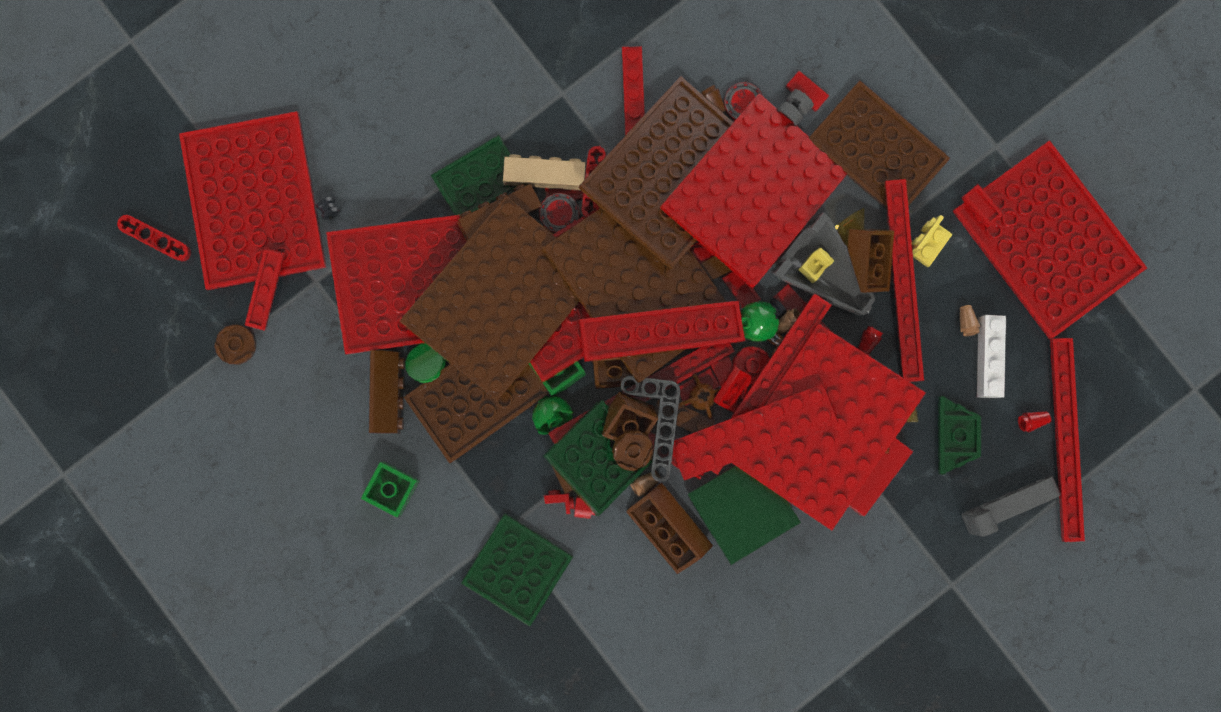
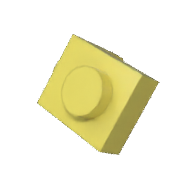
M818 248L807 257L798 270L813 284L834 260L826 251Z

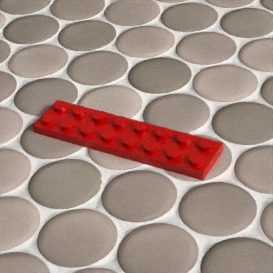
M739 301L578 320L584 362L745 341Z
M820 384L674 440L673 453L683 479L687 480L839 422L825 386Z

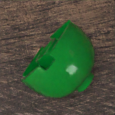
M765 301L752 302L740 311L745 338L754 342H760L774 337L778 330L779 320L776 319L774 313L777 312L770 303Z
M545 396L535 406L532 412V419L538 433L544 435L551 432L550 429L558 428L571 421L574 412L570 405L562 398Z

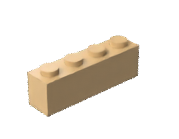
M515 154L504 158L503 184L507 186H519L521 184L527 186L531 184L532 187L580 190L578 187L585 178V162H581L580 159L561 161V158L551 157L549 160H545L539 156L521 158L520 155Z

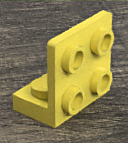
M942 215L927 221L921 229L923 234L921 233L912 241L913 257L926 267L932 264L952 236L949 231L939 225L944 218Z

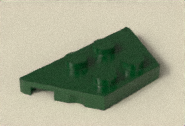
M944 396L938 397V475H944L955 468L965 465L969 461L981 457V416L959 404L951 402Z

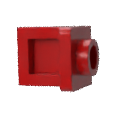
M549 490V494L544 495L545 504L565 502L566 514H571V509H574V498L570 497L569 493H561V490Z

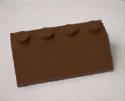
M370 350L369 433L401 434V430L404 429V418L401 417V409H404V397H401V389L405 387V379L401 376L402 369L405 368V357H402L400 352Z
M662 483L658 484L626 510L627 514L677 574L700 560L713 547V544Z

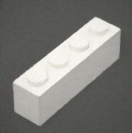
M984 315L978 318L981 327L979 328L980 333H978L977 397L1002 398L1004 397L1006 316Z

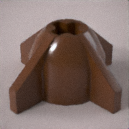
M695 374L692 376L695 386L689 393V399L679 403V406L691 403L694 408L705 410L708 419H711L710 407L715 403L713 400L721 388L714 390L709 384L700 383Z

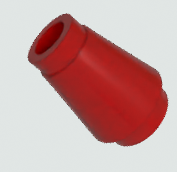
M868 326L866 330L864 329L858 349L869 355L882 340L881 336L883 333Z
M1047 411L1023 413L1018 417L1019 427L1024 432H1031L1051 422V416Z

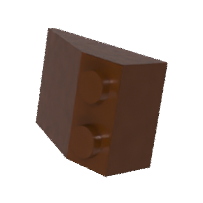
M849 229L848 252L860 292H885L890 290L894 231Z

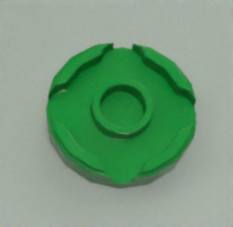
M426 343L420 344L408 354L405 362L406 371L415 381L420 383L432 382L440 376L442 368L444 369L445 359Z

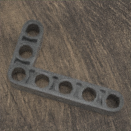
M627 376L621 382L623 393L636 397L660 399L651 476L656 481H665L669 478L680 387L673 381L645 378L640 383H637L633 376ZM626 381H633L636 388L633 391H627L624 388ZM647 383L655 385L656 391L653 394L645 392L644 386ZM673 386L676 389V394L674 396H667L665 387ZM664 406H671L673 408L672 416L666 417L663 415L662 409ZM662 426H668L671 429L669 437L661 436L660 428ZM660 446H665L668 449L667 457L661 458L658 456L657 450ZM659 466L664 467L666 470V475L663 478H657L655 475V469Z
M1048 476L962 513L961 516L969 534L983 537L998 531L997 523L1053 500L1061 494L1053 477Z

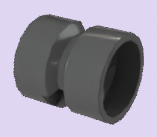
M794 89L787 97V102H783L777 111L783 113L796 127L803 119L802 115H806L814 104L805 93Z

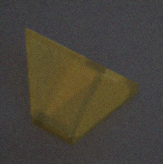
M865 207L854 212L835 226L847 248L849 229H864Z

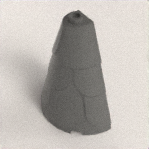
M823 212L809 222L811 226L805 227L799 232L773 265L776 268H772L771 273L778 279L801 288L809 294L813 295L815 293L822 299L827 300L831 305L856 315H866L872 309V304L876 299L872 292H860L848 248L844 245L831 218ZM822 248L830 255L834 262L812 284L798 269L812 252Z

